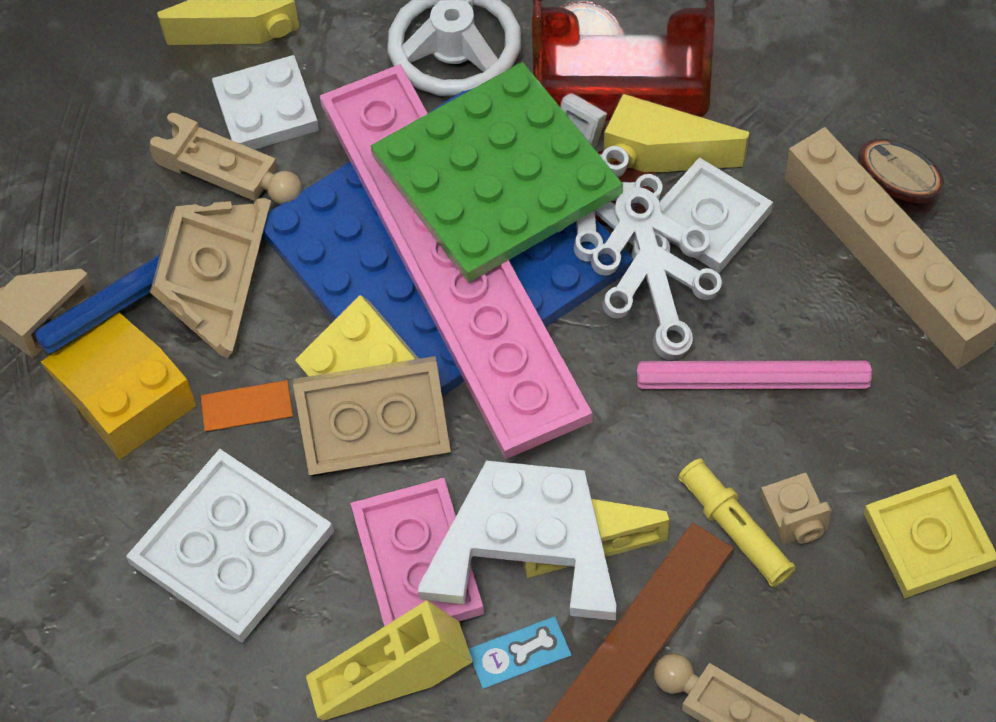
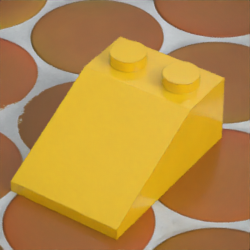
M120 312L97 324L41 361L45 370L119 460L196 407L187 378L158 345Z

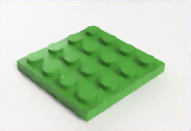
M523 61L370 145L374 159L468 283L623 194V183Z

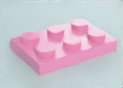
M445 478L350 503L384 626L426 601L419 600V584L456 517ZM471 564L465 604L429 601L458 621L484 615L483 604Z

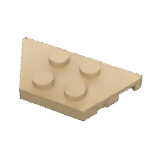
M266 198L256 199L254 204L233 206L231 201L216 202L207 207L197 204L176 206L170 217L150 293L219 355L228 358L233 352L271 202V200Z

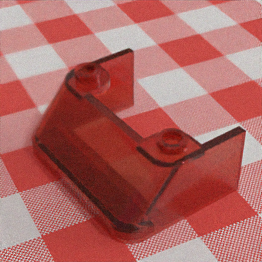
M533 0V75L559 106H561L563 97L573 93L606 112L605 121L611 120L623 94L703 117L710 107L715 24L714 0H703V8H685L674 12L667 21L666 35H579V20L572 11L562 7H544V0Z

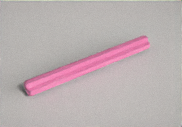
M866 360L641 361L637 365V385L641 389H866L870 387L872 380V368L870 362Z

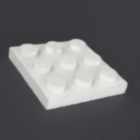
M219 449L127 554L126 558L135 569L243 643L334 533L331 522Z

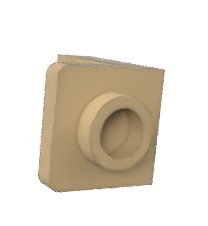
M806 472L761 487V500L782 546L794 541L800 544L812 542L828 530L832 510L828 502L820 503Z

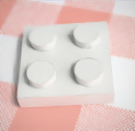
M294 55L212 78L214 90L230 138L234 142L255 150L319 131L318 121Z
M700 157L660 201L661 213L686 228L700 226L707 231L709 244L702 255L694 258L718 273L723 270L772 213L773 208L771 200ZM687 237V242L692 247L702 246V242L698 237ZM668 239L670 243L680 248L678 243Z

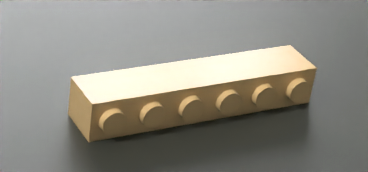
M826 127L789 148L785 180L957 369L994 346L996 341V309Z

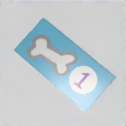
M555 616L469 648L473 661L472 664L483 689L571 656Z

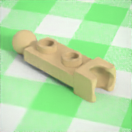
M170 113L167 116L168 122L172 124V139L167 140L153 137L150 140L151 155L158 165L179 174L184 171L253 201L259 198L264 189L268 190L270 198L279 205L295 200L302 192V182L296 174L290 171L275 173L278 169L276 158L199 127L196 121L180 114Z
M676 653L663 656L655 665L654 679L657 685L667 693L676 694L684 691L689 694L683 702L682 711L700 722H816L802 713L797 715L711 663L707 665L700 677L694 674L691 663L683 655Z

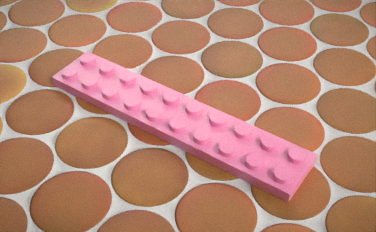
M401 64L320 95L321 106L505 460L592 423L593 413L509 260L468 283L372 156L370 145L428 114Z

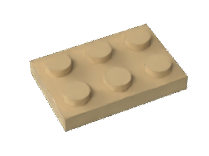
M436 356L293 379L309 475L451 452Z

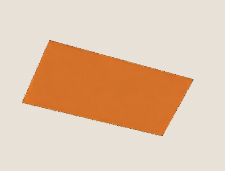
M288 380L200 395L205 432L293 417Z

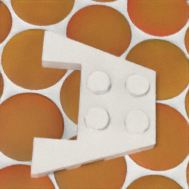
M486 461L419 584V600L465 604L470 564L473 556L573 566L575 570L570 602V616L616 621L617 605L585 470Z

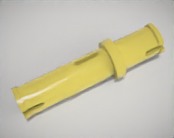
M702 458L692 461L680 472L678 480L684 483L704 507L702 512L709 521L715 520L741 552L746 555L765 577L772 588L780 585L793 574L796 568L793 562L787 559L767 536L765 531L739 504V495L735 490L730 487L726 488L705 465Z

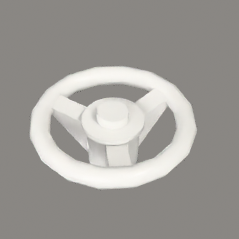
M411 0L400 9L388 30L387 53L393 66L401 64L412 86L416 89L440 97L456 96L462 91L473 89L513 67L521 52V27L510 7L501 0ZM474 5L485 8L498 18L505 32L504 50L499 59H497L474 25L472 9ZM432 8L430 18L404 43L405 32L411 21L425 10ZM433 54L438 60L450 64L470 60L483 73L466 79L442 80L423 74L411 62Z

